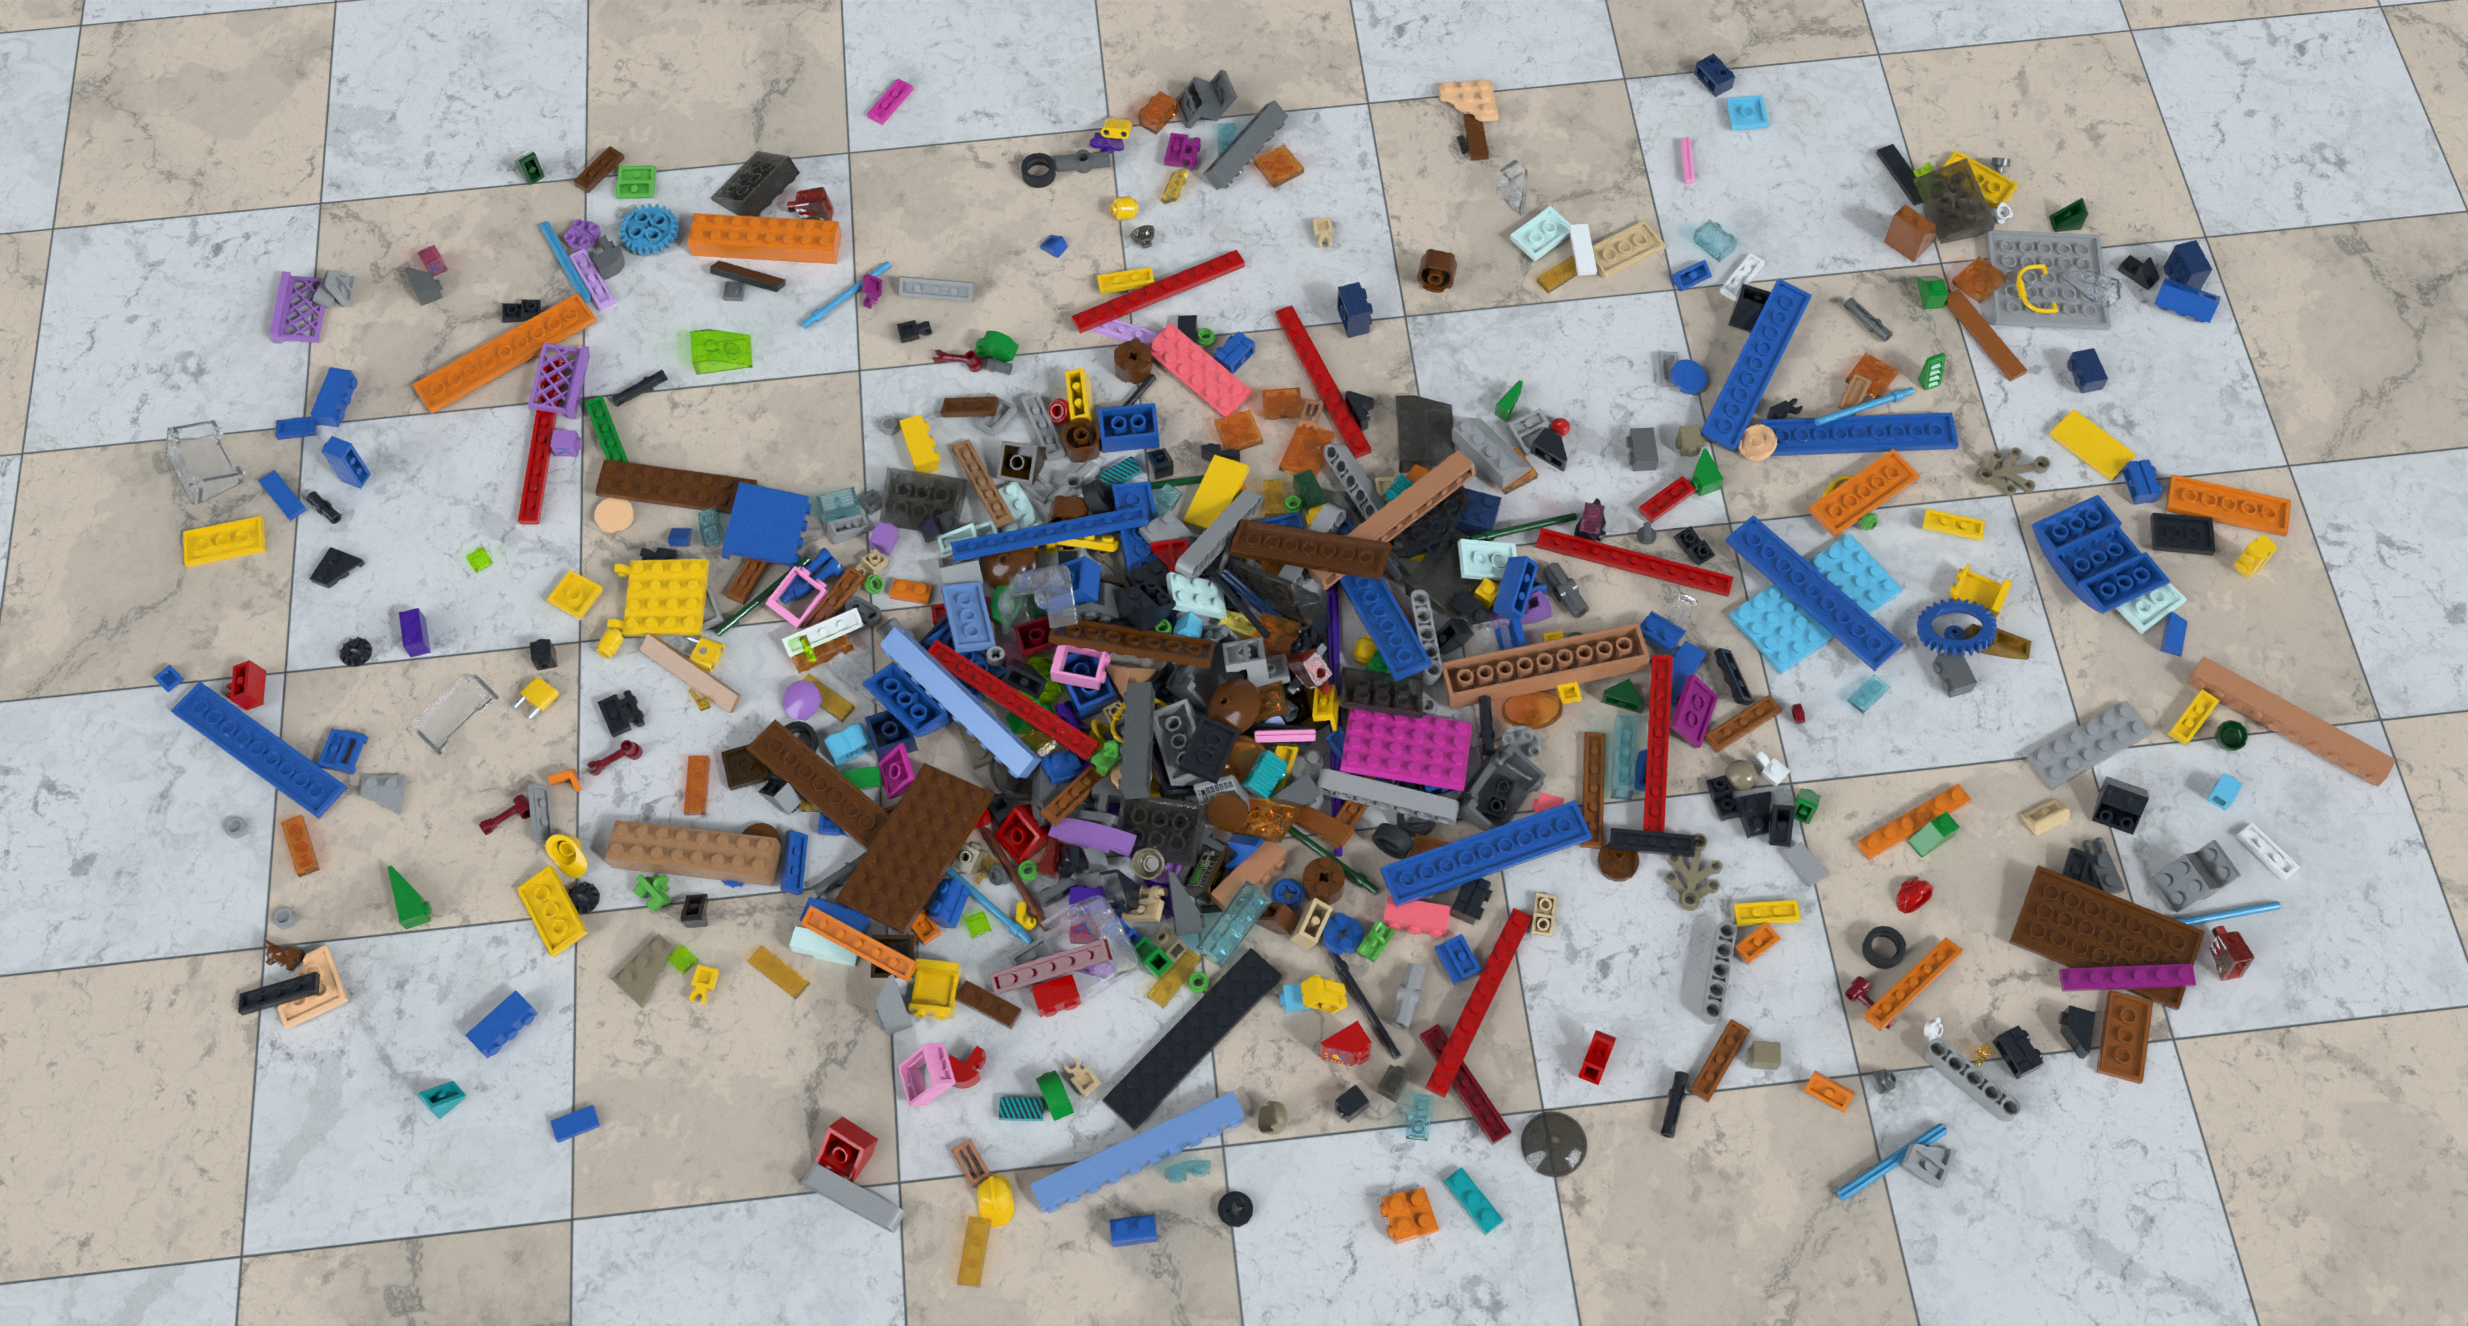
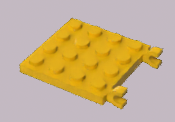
M708 559L631 560L630 566L615 564L614 572L618 573L619 577L629 576L624 621L608 619L607 627L622 631L624 637H644L647 633H652L656 636H702L710 562Z

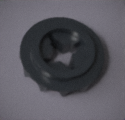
M360 637L356 639L350 638L347 643H343L342 649L339 650L340 659L347 666H361L370 659L372 646L366 639H361ZM351 649H358L360 654L352 653Z
M585 881L580 884L576 883L568 892L578 914L591 912L596 908L600 900L598 889L593 884ZM577 894H578V895H579V894H580V895H584V894H585V896L587 897L588 901H587V900H582V899L579 901V898H578Z
M1239 1191L1225 1194L1218 1203V1215L1221 1221L1229 1227L1239 1228L1247 1224L1253 1216L1251 1199ZM1233 1201H1235L1238 1208H1243L1239 1211L1238 1218H1236L1233 1212H1229L1232 1209Z

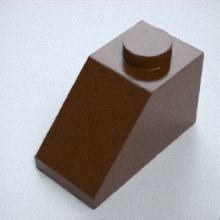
M1261 901L1256 902L1248 917L1249 921L1276 934L1291 935L1299 919V916L1284 903Z

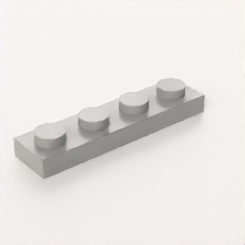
M899 277V296L973 301L974 282Z
M1039 392L1021 398V403L1040 446L1046 447L1045 457L1047 462L1066 456Z

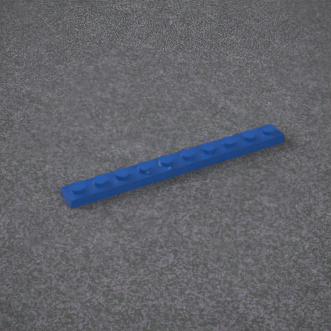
M1144 505L951 542L955 562L1149 525V519Z

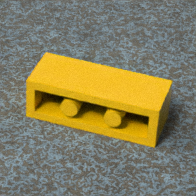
M1083 367L1066 371L1070 419L1087 418L1094 423L1095 416L1089 376Z
M921 414L899 420L917 477L938 471V463L941 460L938 451L934 452L933 447H936L933 436L928 435L930 431L928 421H923Z

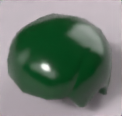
M2234 720L2221 723L2214 734L2216 743L2226 751H2237L2243 748L2248 738L2246 728L2240 722Z

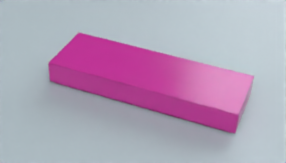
M897 79L867 113L868 118L883 125L913 91V86Z

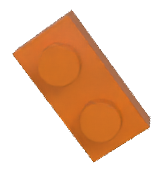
M894 578L889 596L890 599L929 605L933 584Z
M1766 922L1734 947V951L1749 965L1779 942L1781 937Z
M1816 1070L1804 1089L1805 1092L1843 1113L1855 1094L1853 1090Z

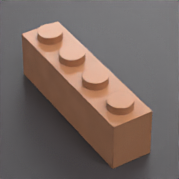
M1267 837L1252 855L1243 861L1210 893L1211 902L1228 917L1233 913L1237 914L1242 909L1243 903L1247 899H1252L1257 894V889L1262 884L1266 885L1271 880L1272 874L1276 870L1280 871L1286 865V852Z

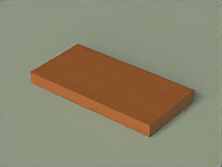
M2111 990L2107 992L2097 1073L2138 1084L2143 1082L2153 1001Z

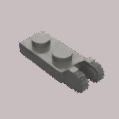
M2097 837L2094 841L2098 854L2094 853L2091 841L2084 840L2082 842L2084 851L2093 855V868L2097 874L2098 880L2096 883L2099 889L2110 894L2123 892L2125 887L2109 851H2107L2103 838Z

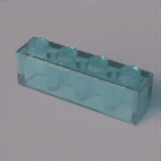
M1616 715L1613 730L1611 799L1631 800L1634 793L1638 717L1636 715Z
M1246 880L1197 945L1196 949L1207 960L1222 968L1272 902L1271 898L1260 887Z

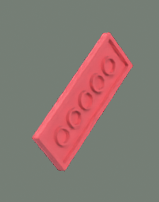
M1169 323L1147 345L1151 350L1152 358L1226 420L1252 394L1250 388L1172 323Z

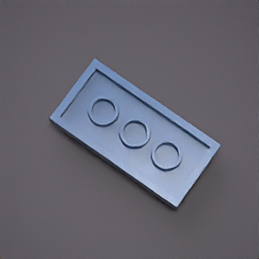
M981 582L942 585L941 592L954 650L960 653L988 650L990 647L995 646Z

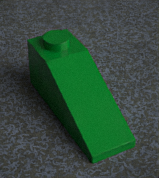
M392 865L388 866L398 918L402 926L407 930L431 922L430 913H432V908L429 901L426 902Z

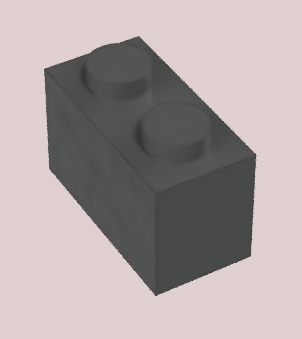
M1654 427L1631 428L1629 436H1626V447L1630 449L1628 463L1632 464L1633 471L1656 470L1659 459Z
M1951 651L1947 656L1944 655L1945 653L1938 654L1933 662V670L1935 674L1939 675L1942 688L1948 693L1949 697L1952 698L1972 692L1977 681L1965 657H1962L1960 652H1957L1956 657H1953Z

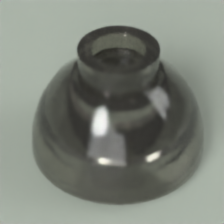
M1143 225L1134 229L1130 234L1131 239L1137 245L1142 246V249L1151 247L1155 235L1154 226Z

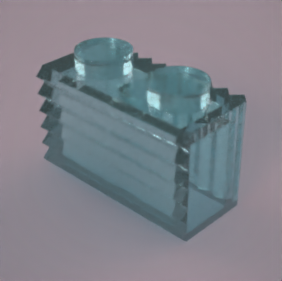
M1711 219L1696 229L1693 237V242L1718 262H1721L1732 253L1737 244L1734 235L1725 232L1719 223H1714Z
M854 486L816 496L824 524L829 521L861 514Z

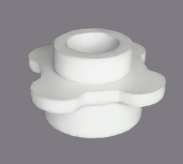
M2002 202L1999 204V207L1991 210V215L1995 216L1998 224H2003L2007 218H2012L2013 212L2006 203Z
M1936 1017L1935 1020H1927L1925 1023L1924 1034L1926 1037H1930V1041L1941 1037L1943 1033L1940 1017Z

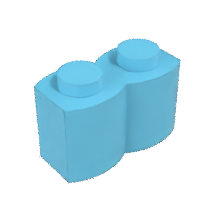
M861 723L850 724L843 732L831 733L824 740L825 746L836 766L845 764L854 757L861 756L873 749L872 742Z

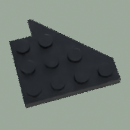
M1464 485L1398 534L1408 559L1427 552L1432 564L1436 563L1470 505V499Z

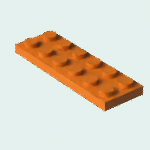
M1892 449L1812 504L1808 511L1835 538L1861 520L1866 513L1874 511L1917 481L1920 475Z
M2172 474L2169 478L2166 511L2188 516L2213 518V521L2285 537L2288 534L2291 500Z

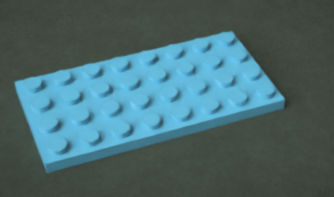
M1850 533L1808 561L1869 615L1895 598L1903 590ZM1774 584L1729 614V618L1780 675L1835 638Z

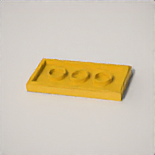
M1957 150L1953 152L1937 173L1941 180L1992 208L1999 207V204L2002 202L2007 203L2019 186L2018 183Z
M2075 409L2049 433V436L2111 482L2124 469L2125 465L2136 457L2134 452Z
M1214 455L1183 519L1184 524L1206 530L1237 498L1250 470L1249 465Z
M256 516L183 531L184 565L188 568L266 552L263 517Z
M549 864L517 888L529 915L552 957H556L588 934L554 866Z

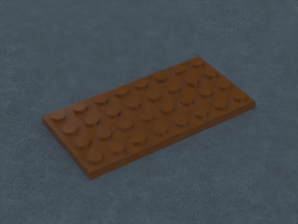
M924 763L915 780L912 781L837 895L836 902L906 935L994 798V794L991 791Z
M2038 865L2035 868L2009 943L2070 968L2193 964L2194 966L2205 931ZM2186 987L2124 990L2177 1011L2180 1008Z

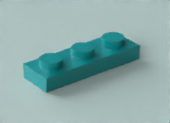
M1462 1167L1444 1180L1446 1186L1485 1235L1503 1223V1218Z

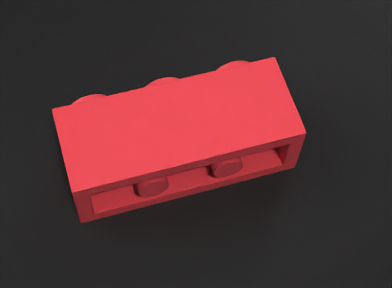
M1387 896L1383 924L1395 931L1405 930L1414 935L1423 933L1429 934L1433 938L1446 937L1451 906L1413 901L1395 907L1391 896Z

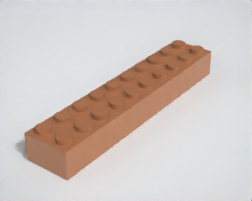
M1639 623L1443 662L1441 677L1449 707L1454 709L1479 704L1478 698L1483 695L1490 696L1491 701L1553 689L1557 688L1558 685L1574 682L1583 683L1648 670L1650 657Z

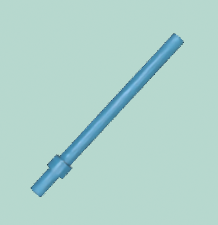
M886 261L869 274L878 277L891 268V265ZM863 279L821 309L813 311L810 317L800 323L801 326L806 329L814 322L822 320L825 314L862 289Z
M1910 387L1901 391H1892L1889 395L1816 418L1815 424L1819 426L1889 402L1901 401L1904 397L1913 395L1914 389Z
M951 866L948 868L946 874L971 890L969 894L1008 927L1012 935L1019 937L1027 945L1035 941L1024 931L1023 926L1011 920Z
M2276 901L2187 918L2175 917L2173 919L2192 926L2280 910L2281 906Z

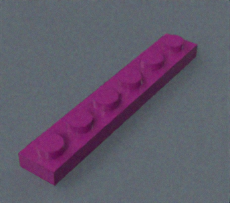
M2193 964L2067 968L2059 970L2062 992L2196 986Z

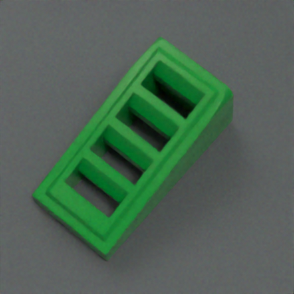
M1944 353L1926 359L1918 378L1924 390L1941 385L1946 357Z
M1521 380L1496 404L1495 415L1505 422L1509 419L1521 394L1523 381Z

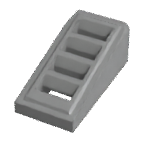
M865 513L829 521L827 524V532L833 545L871 531V526ZM859 521H860V522H861V524H862V526H861V527H859V525H858V523H857V522H859Z

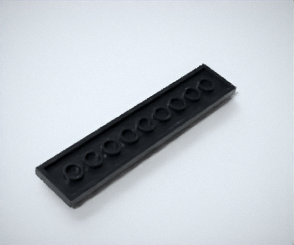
M1250 948L1102 1099L1103 1103L1135 1131L1282 979V974Z

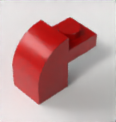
M1595 1030L1578 1078L1599 1086L1616 1037Z
M976 1046L965 1063L952 1055L948 1057L956 1082L952 1085L953 1087L959 1089L970 1088L981 1080L977 1069L981 1070L986 1063L984 1049Z

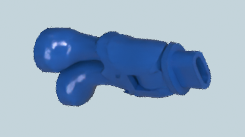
M825 547L819 551L818 556L807 567L803 565L811 573L809 577L813 580L818 578L823 581L830 575L840 578L845 572ZM823 565H825V566H824L821 570H819L814 576L811 575V574L814 573L817 569H819L820 567H822ZM797 575L779 599L786 605L791 600L795 602V598L801 599L815 590V587L800 575Z

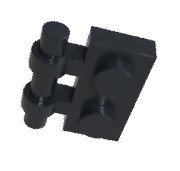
M626 690L623 693L625 698L621 700L615 694L597 702L613 738L632 730L629 723L633 721L636 722L637 727L645 725L643 720L644 714L642 710H639L637 698L632 694L631 690ZM629 707L631 713L625 714L623 708Z

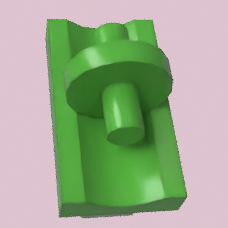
M1118 740L1107 741L1104 744V748L1091 759V763L1096 765V771L1103 776L1109 774L1110 770L1123 760L1120 752L1121 744Z
M639 874L635 878L639 883L633 889L634 893L640 898H645L648 893L652 895L646 902L650 910L658 911L663 905L670 906L673 902L665 893L670 889L667 885L669 882L667 875L658 876L654 874L651 878L650 876L644 877L642 874Z
M1377 920L1358 947L1357 952L1375 963L1396 931Z

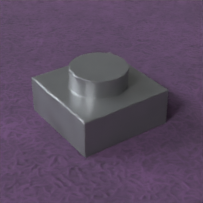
M725 282L724 301L743 302L745 284L742 282Z

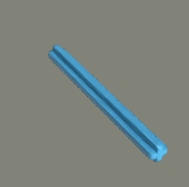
M548 221L541 223V230L575 290L585 303L591 301L590 293Z
M1942 1123L1934 1126L1839 1188L1836 1192L1838 1197L1845 1201L1902 1164L1909 1145L1922 1144L1928 1147L1946 1135L1947 1129Z

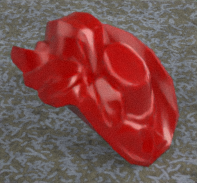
M1914 877L1901 884L1896 898V905L1899 911L1905 914L1912 913L1932 897L1934 889L1928 881L1918 880L1919 877Z

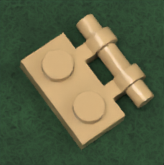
M1154 885L1151 888L1141 886L1138 909L1122 913L1121 919L1125 922H1160L1165 902L1159 898L1168 895V888L1161 887L1160 885Z

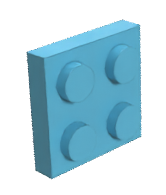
M1762 95L1727 98L1726 105L1732 130L1768 128L1769 122Z

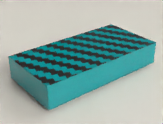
M1130 456L1100 472L1099 478L1107 488H1110L1112 484H1122L1141 474L1142 470L1133 457Z
M1000 1097L999 1120L1043 1121L1044 1098Z

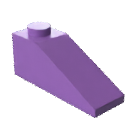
M1541 591L1530 594L1524 616L1520 621L1522 625L1553 617L1549 598ZM1493 608L1489 610L1493 614L1488 621L1491 630L1510 626L1511 619H1503L1493 611Z

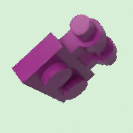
M1171 133L1164 165L1182 167L1183 162H1187V168L1193 170L1198 162L1197 154L1201 149V139L1195 137L1193 141H1188L1189 138L1186 134ZM1186 149L1191 150V153L1187 154Z

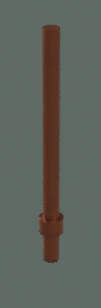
M990 828L985 829L982 833L1030 908V914L1038 921L1044 932L1050 930L1051 926L1044 916L1045 912L1042 907L1037 905Z

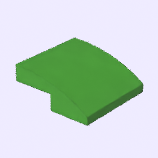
M655 165L619 166L618 181H616V198H653L656 182Z

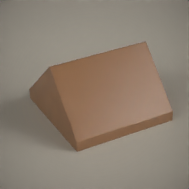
M1135 665L1106 666L1122 697L1124 692H1127V684L1149 682L1156 673L1154 668Z

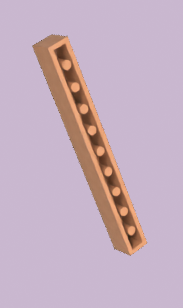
M1459 450L1345 536L1388 543L1476 475L1474 463ZM1308 569L1310 577L1324 591L1345 576L1344 574Z
M2204 656L2196 665L2187 681V684L2191 685L2194 689L2198 691L2205 690L2220 700V702L2230 706L2231 709L2239 711L2251 720L2265 725L2271 731L2278 732L2287 737L2288 740L2302 745L2308 751L2326 758L2327 761L2337 764L2347 772L2361 777L2369 784L2378 787L2387 779L2396 759Z

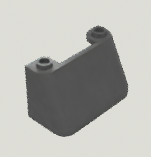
M1226 624L1203 627L1200 639L1216 641L1210 668L1178 664L1165 686L1168 691L1179 699L1184 700L1187 698L1192 707L1206 716L1212 695L1223 683L1227 682L1228 672H1226L1223 643L1241 641Z
M1511 743L1495 748V754L1485 758L1464 788V791L1457 798L1456 801L1460 803L1457 815L1482 831L1509 823V820L1526 795L1532 791L1537 792L1543 786L1546 774ZM1497 773L1517 780L1503 819L1483 812Z

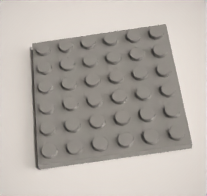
M2005 230L1987 231L1986 237L1995 325L2109 330L2111 324L2100 235ZM2033 264L2046 265L2048 270L2046 275L2043 274L2042 269H2031L2023 273L2022 280L2027 294L2026 298L2033 306L2043 309H2052L2051 304L2056 302L2057 313H2037L2030 310L2023 303L2022 299L2019 298L2016 287L2017 274L2020 269Z

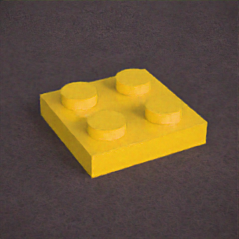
M569 570L546 601L559 610L581 620L601 594L603 588L595 582Z

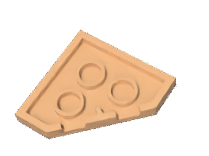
M1491 80L1438 83L1441 101L1454 104L1456 109L1465 114L1468 112L1473 114L1478 121L1498 120V110Z
M328 945L307 953L302 961L303 965L299 973H296L294 976L295 978L312 972L319 973V994L281 1004L278 1007L282 1023L287 1030L349 1002Z

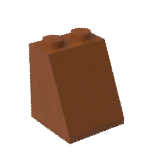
M1905 204L1894 214L1884 243L1914 262L1936 240V226L1933 222Z

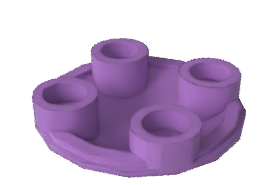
M576 219L567 230L564 239L568 246L573 249H588L597 243L601 236V230L599 225L592 221Z
M799 680L787 687L782 703L785 712L790 717L806 721L816 713L823 698L813 683Z

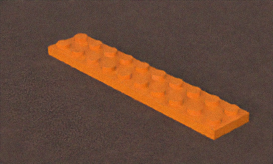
M576 293L415 382L412 386L430 413L433 414L537 356L542 351L543 343L556 345L596 323L597 319L580 295Z

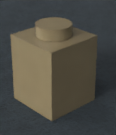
M1753 1041L1751 1047L1747 1048V1061H1750V1068L1777 1070L1781 1064L1780 1042Z

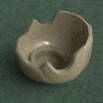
M1746 760L1734 761L1725 769V775L1734 790L1745 791L1752 788L1756 783V769L1752 763Z
M1154 848L1138 850L1131 860L1134 873L1146 880L1159 877L1165 868V858L1160 851Z
M1268 1101V1106L1260 1108L1258 1127L1262 1134L1276 1135L1282 1132L1286 1126L1287 1111L1282 1103Z

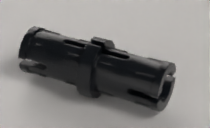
M316 491L308 494L306 500L316 508L320 515H324L332 524H336L341 520L342 515L332 507L328 500H324Z

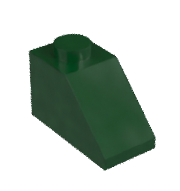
M529 152L514 160L518 171L529 186L545 177L534 152Z

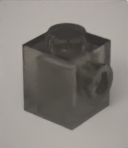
M1390 1064L1378 1085L1377 1093L1397 1103L1409 1081L1410 1075L1407 1073V1070L1401 1066Z

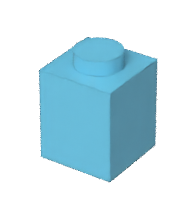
M1190 611L1176 619L1173 634L1201 638L1204 623Z
M2223 773L2216 781L2206 800L2226 810L2233 803L2243 783L2237 781L2235 777Z
M1301 983L1283 985V993H1279L1280 1004L1285 1006L1286 1013L1311 1010V1008L1303 1006L1302 996L1304 994L1301 992Z

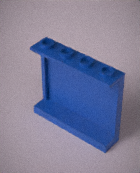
M739 482L722 547V558L730 560L732 554L790 566V570L799 562L800 554H797L798 548L802 549L804 538L801 535L802 532H806L808 524L805 518L806 515L810 516L812 504H809V496Z

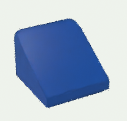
M1050 235L1041 244L1040 248L1050 255L1059 258L1068 248V245L1063 236Z
M672 528L668 536L670 547H690L692 529Z
M171 665L154 677L167 692H170L184 680Z

